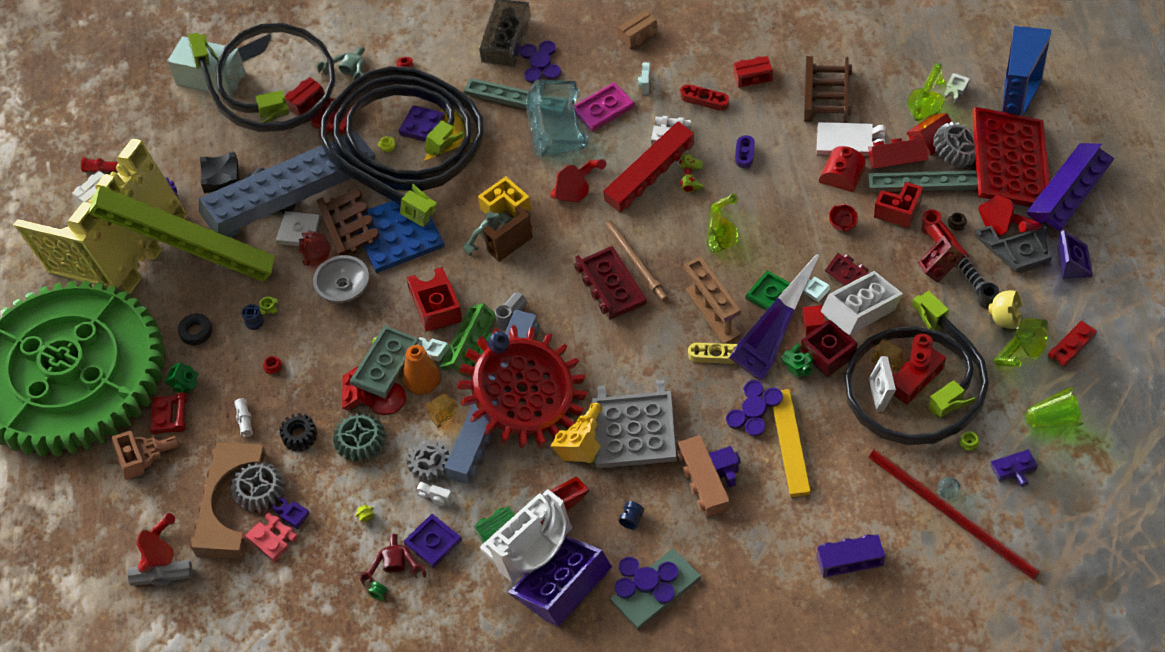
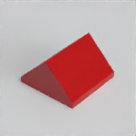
M948 113L933 114L907 131L906 134L908 136L920 135V138H926L927 151L931 156L936 153L933 139L937 130L945 123L949 124L951 119Z

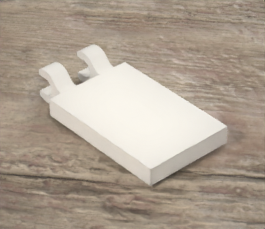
M818 122L816 155H830L835 147L848 146L856 149L863 156H869L868 147L873 146L872 138H877L874 142L884 141L885 144V125H878L872 128V124Z

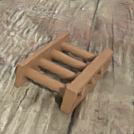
M699 256L685 263L684 269L694 282V285L686 288L685 292L723 344L741 337L740 332L731 322V319L741 315V310L702 257Z

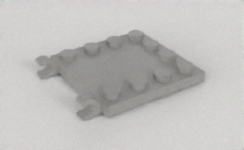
M664 380L656 381L657 392L607 397L606 386H598V398H592L594 403H599L603 407V410L596 419L598 426L595 429V440L601 446L595 456L596 469L677 461L671 391H665Z

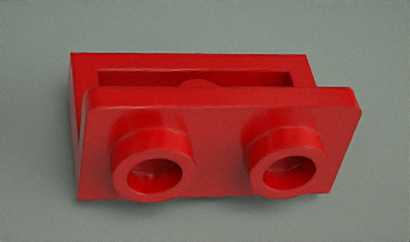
M359 366L344 374L342 378V409L347 411L360 403L368 407L372 405V393L350 385V379Z

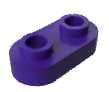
M744 135L737 139L735 163L741 168H747L753 163L755 140L751 136Z

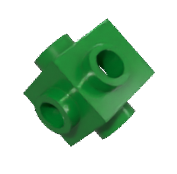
M179 362L170 368L164 383L172 387L177 393H186L194 390L196 387L199 373L194 371L191 366Z

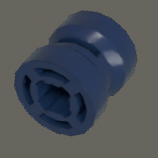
M249 304L242 309L241 315L246 327L250 330L261 328L264 319L259 307L255 304Z
M627 501L623 508L624 513L620 514L618 522L623 527L634 530L638 527V519L642 517L644 508L636 502Z

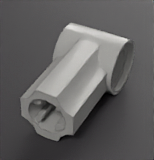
M519 292L513 293L504 305H499L495 309L498 328L506 330L514 310L521 311L527 305V299L523 294Z

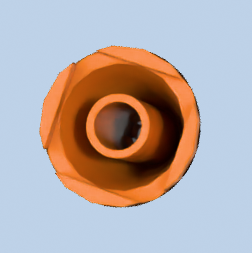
M413 345L407 349L402 376L405 388L416 395L431 393L441 381V373L438 366L422 346Z

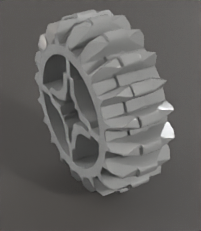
M951 121L949 124L945 123L937 130L933 139V146L936 147L935 152L939 153V157L944 158V162H949L950 166L954 164L957 168L960 166L962 168L970 167L976 162L974 133L971 131V128L968 129L965 124L961 126L959 122L954 124Z
M263 461L259 465L256 462L253 466L248 463V468L241 467V473H236V478L232 479L231 491L233 499L239 507L241 506L245 511L249 509L251 513L256 509L261 513L264 508L268 511L270 505L276 506L275 501H279L280 495H285L284 488H286L284 476L281 474L280 469L275 468L272 463L267 465ZM266 478L273 480V483L266 481ZM244 490L251 493V496L245 495Z

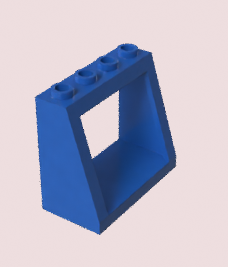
M1014 26L1005 78L1002 112L1021 116L1025 115L1042 83L1051 29Z

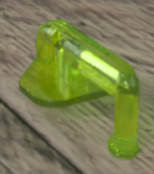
M937 62L934 65L923 88L913 90L907 99V106L915 121L938 114L945 103L942 94L932 91L935 84L944 85L946 82L941 63Z
M735 193L714 202L710 207L707 247L712 253H718L737 244L738 232L735 225L721 215V208L737 203L738 197Z
M1025 318L1018 325L1016 335L993 359L994 364L997 366L1020 367L1021 358L1018 355L1010 358L1020 346L1023 347L1029 357H1038L1046 348L1047 320Z

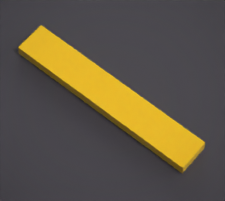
M790 389L781 390L783 400L779 405L772 407L789 495L790 498L810 495Z

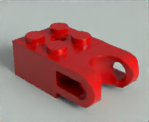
M443 267L434 269L435 276L430 281H421L416 275L407 277L408 289L425 332L462 322L459 302Z

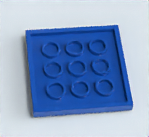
M394 201L368 209L366 213L362 214V216L370 215L374 220L373 225L368 227V229L375 228L380 234L379 238L374 241L375 244L363 246L376 273L445 247L431 216L429 222L422 227L401 215V205ZM364 230L358 232L357 234L359 235L364 233Z

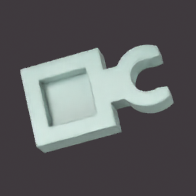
M643 63L642 77H638V88H642V95H649L650 63Z
M814 277L812 280L808 279L803 292L808 297L819 302L830 290V286Z
M419 337L420 346L426 350L432 360L440 362L449 349L448 343L433 338L430 342H427L425 338Z

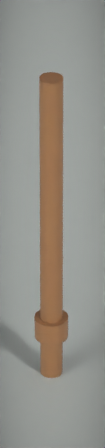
M608 221L606 223L607 228L649 283L651 291L656 293L662 302L667 301L668 296L662 290L660 282L654 279L613 222Z

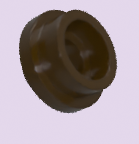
M953 213L948 218V226L953 230H962L967 225V219L962 213Z

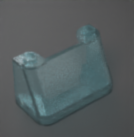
M536 79L526 95V108L536 157L582 150L587 146L588 136L585 132L579 131L574 103L580 96V90L577 88L576 81Z

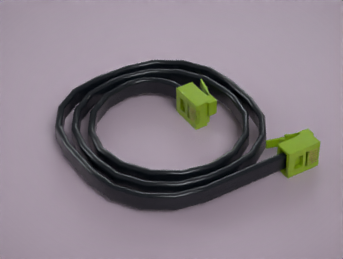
M389 66L368 71L351 82L331 102L321 119L320 143L329 161L346 175L401 205L400 214L422 227L429 222L430 215L436 211L437 202L427 197L423 191L443 186L460 174L474 158L483 140V117L473 100L440 78L410 67ZM391 96L418 97L438 105L448 117V123L441 120L426 136V153L432 156H439L447 146L452 145V143L463 137L464 132L452 136L454 110L464 125L465 138L454 155L438 166L418 171L400 170L375 162L361 151L352 135V122L358 112L374 100ZM350 108L351 110L346 118V142L352 154L347 151L339 136V124ZM466 108L477 125V137L470 150L464 155L471 140V120L465 110ZM337 110L338 112L334 117L333 143L340 156L334 152L326 136L327 124ZM397 190H400V191H408V192H407L406 195H404V194L398 192Z

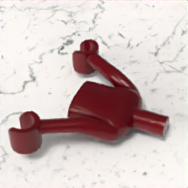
M391 534L390 546L378 552L368 572L361 574L360 581L363 586H365V581L368 579L371 584L375 582L372 576L382 559L383 570L386 573H397L405 570V558L411 565L412 573L416 579L418 572L422 571L424 577L427 576V572L423 565L416 563L407 547L398 545V535Z

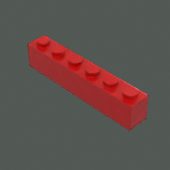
M677 121L603 190L604 201L618 212L627 209L636 197H640L649 185H653L662 173L664 174L668 171L671 164L677 162L686 150H690L693 147L694 133Z

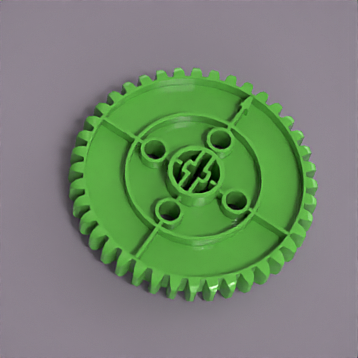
M70 281L65 288H63L61 283H56L53 286V290L49 291L45 286L40 288L38 295L29 292L26 294L27 300L22 302L20 299H16L13 301L14 307L12 309L4 307L0 310L3 315L0 318L1 445L7 444L14 451L21 449L27 455L36 451L38 456L41 457L46 456L49 450H51L54 457L60 456L63 449H67L69 454L72 455L77 452L78 446H82L87 451L91 449L93 441H97L99 445H102L106 442V435H118V427L129 428L132 425L129 418L131 416L139 418L143 414L140 406H149L151 403L149 395L157 393L158 387L156 383L162 380L163 374L161 370L165 367L163 337L149 310L142 306L137 298H131L128 292H119L115 286L106 288L105 284L101 282L96 283L92 287L90 281H84L78 287L76 281Z

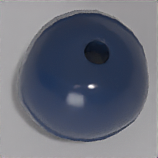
M496 331L489 338V348L495 353L505 352L509 348L510 340L504 332Z

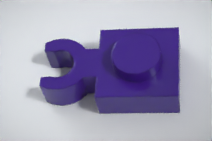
M283 497L279 498L280 503L283 504L281 507L272 506L275 513L282 514L281 519L296 529L310 515L309 510L294 501L288 505Z

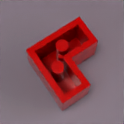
M905 182L900 195L881 190L875 202L874 218L910 228L922 201L923 187Z

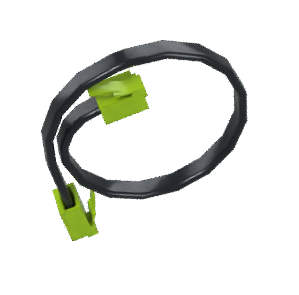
M286 23L256 25L239 32L223 48L220 58H218L214 50L207 43L205 34H198V32L188 34L189 46L196 68H202L208 92L218 111L237 126L257 132L285 131L313 120L329 103L335 87L334 60L324 43L306 29ZM263 33H287L304 38L321 52L329 66L330 81L324 97L310 111L281 122L273 121L279 117L289 115V107L285 103L283 90L257 95L256 103L245 104L235 101L226 94L223 88L222 70L229 54L243 41ZM208 51L218 62L216 65L217 90L223 102L233 110L243 113H259L260 119L268 117L260 123L237 116L222 104L213 88L207 66L210 65Z
M928 290L921 296L918 295L913 298L912 307L917 311V314L922 318L927 328L919 326L895 327L869 337L852 354L844 378L847 404L860 424L882 439L904 445L935 444L962 431L982 410L989 386L985 360L973 343L948 320L949 309ZM939 328H942V329L945 330L952 338H950L949 336H947V335L944 334L943 332H939V331H936V330H938ZM918 334H927L932 338L933 342L940 343L958 355L966 369L965 379L960 385L953 380L930 396L929 410L936 417L939 415L943 418L951 411L958 410L975 402V398L963 400L964 392L969 388L973 376L972 360L979 369L982 386L978 401L959 421L934 433L906 434L884 428L864 413L853 396L851 378L856 363L872 347L888 340L911 338Z

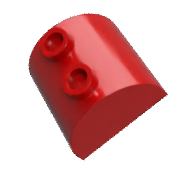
M848 146L835 147L821 173L819 183L854 193L866 166L864 156L856 149Z

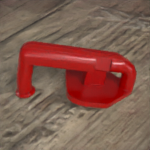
M604 159L589 160L579 169L575 165L564 167L557 174L556 187L550 193L551 198L574 203L581 201L589 192V186L583 176L593 168L605 169L607 166Z
M995 196L978 207L985 227L992 226L997 235L1006 234L1011 222L1018 224L1019 231L1022 233L1037 231L1042 228L1040 222L1013 213V202L1003 196Z
M172 513L165 514L164 518L150 531L143 530L139 533L136 544L141 552V559L137 567L140 573L147 572L151 567L168 566L172 562L174 556L172 547L159 538L161 532L168 525L175 522V516Z

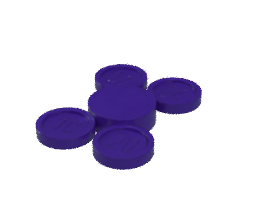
M541 42L539 44V52H537V48L533 44L521 46V57L530 59L531 68L524 72L526 81L531 83L539 81L542 77L541 71H543L547 79H556L560 76V67L556 64H551L549 56L556 51L554 42Z
M751 380L744 385V394L748 398L742 404L743 411L738 409L731 410L726 415V422L729 427L734 429L740 428L745 424L746 432L750 436L755 437L765 431V423L761 418L766 414V405L770 407L779 405L783 400V394L778 388H769L763 394L764 388L762 383L757 380Z
M625 557L619 562V571L625 576L615 583V592L619 597L629 598L634 595L637 589L643 593L653 592L655 600L659 603L665 604L673 600L675 596L673 586L669 583L659 584V579L663 582H672L677 578L678 568L674 563L664 562L659 565L656 571L651 567L640 568L638 560L634 557Z

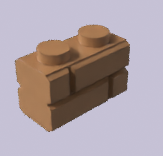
M644 10L617 27L618 38L629 48L635 45L638 46L644 39L656 34L657 21Z

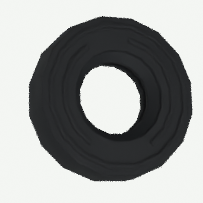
M190 314L180 321L178 334L186 344L200 345L210 338L212 324L204 314ZM195 324L202 326V330L197 334H190L188 332L189 328Z

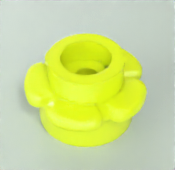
M388 136L382 137L378 142V147L383 152L389 153L395 148V140Z
M368 505L359 507L355 517L359 518L360 522L372 519L375 516L373 512L374 507H369Z

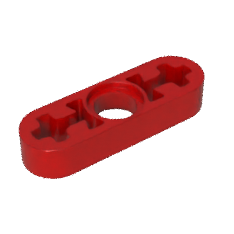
M685 84L680 88V98L685 102L720 111L726 110L729 107V96L725 93L691 84ZM702 95L709 96V98L706 100H703L700 97Z

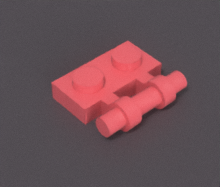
M269 512L265 515V519L269 523L264 526L259 522L245 537L263 554L275 562L289 549L285 542L288 539L292 542L296 541L298 535L294 533L290 526L284 525L277 515L274 516ZM275 529L281 532L278 537L273 533Z

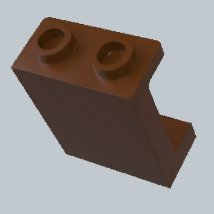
M519 205L515 207L516 217L499 230L495 231L489 225L483 229L487 252L498 262L533 238L530 213Z

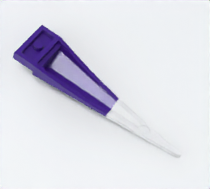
M819 254L813 257L738 342L729 357L759 381L764 378L774 362L785 331Z

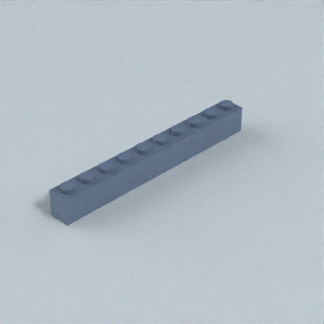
M515 309L505 334L510 338L509 331L512 325H516L519 338H526L530 327H534L535 334H537L540 324L537 322V315ZM501 363V366L507 367L506 364ZM489 376L491 380H495L493 376ZM504 388L506 392H510L508 388ZM492 401L494 405H498L496 401ZM476 404L472 405L444 467L447 478L467 484L470 483L472 477L476 476L478 462L482 461L485 446L490 443L492 438V432L489 435L484 434L485 427L489 423L484 416L473 423L470 420L472 414L479 410Z

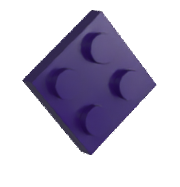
M413 105L398 130L399 135L426 142V136L441 120L444 121L445 113Z
M431 514L403 542L405 546L434 568L462 539L461 536L439 518Z

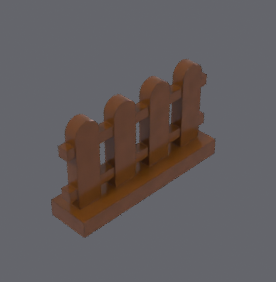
M348 189L346 194L335 199L332 197L327 203L323 197L316 200L340 256H349L350 252L354 254L358 252L357 249L367 244L373 245L375 244L374 241L380 236L377 229H368L374 223L373 218L370 215L362 216V214L368 211V207L364 202H356L362 198V193L359 189L352 191ZM350 204L353 205V206H351V207H349V208H347V209H345V210H343V211L340 212V209H342V208H344V207H346V206H348V205H350ZM358 217L357 220H355V221H353V222H351V223H349V224H347V225L345 224L346 222H348V221H350V220H352V219ZM364 230V233L351 238L352 235Z

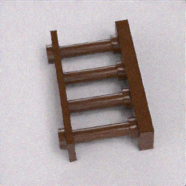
M806 56L804 122H811V115H815V113H844V123H847L848 115H851L852 105H848L849 75H852V64H849V57H845V66H823L813 64V56ZM816 72L844 73V79H816V77H813V74H816ZM816 86H844V93L816 92L812 88H816ZM816 99L844 100V106H815V104H812V101Z

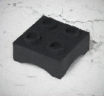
M235 152L220 157H200L201 186L204 194L215 192L239 181V166Z

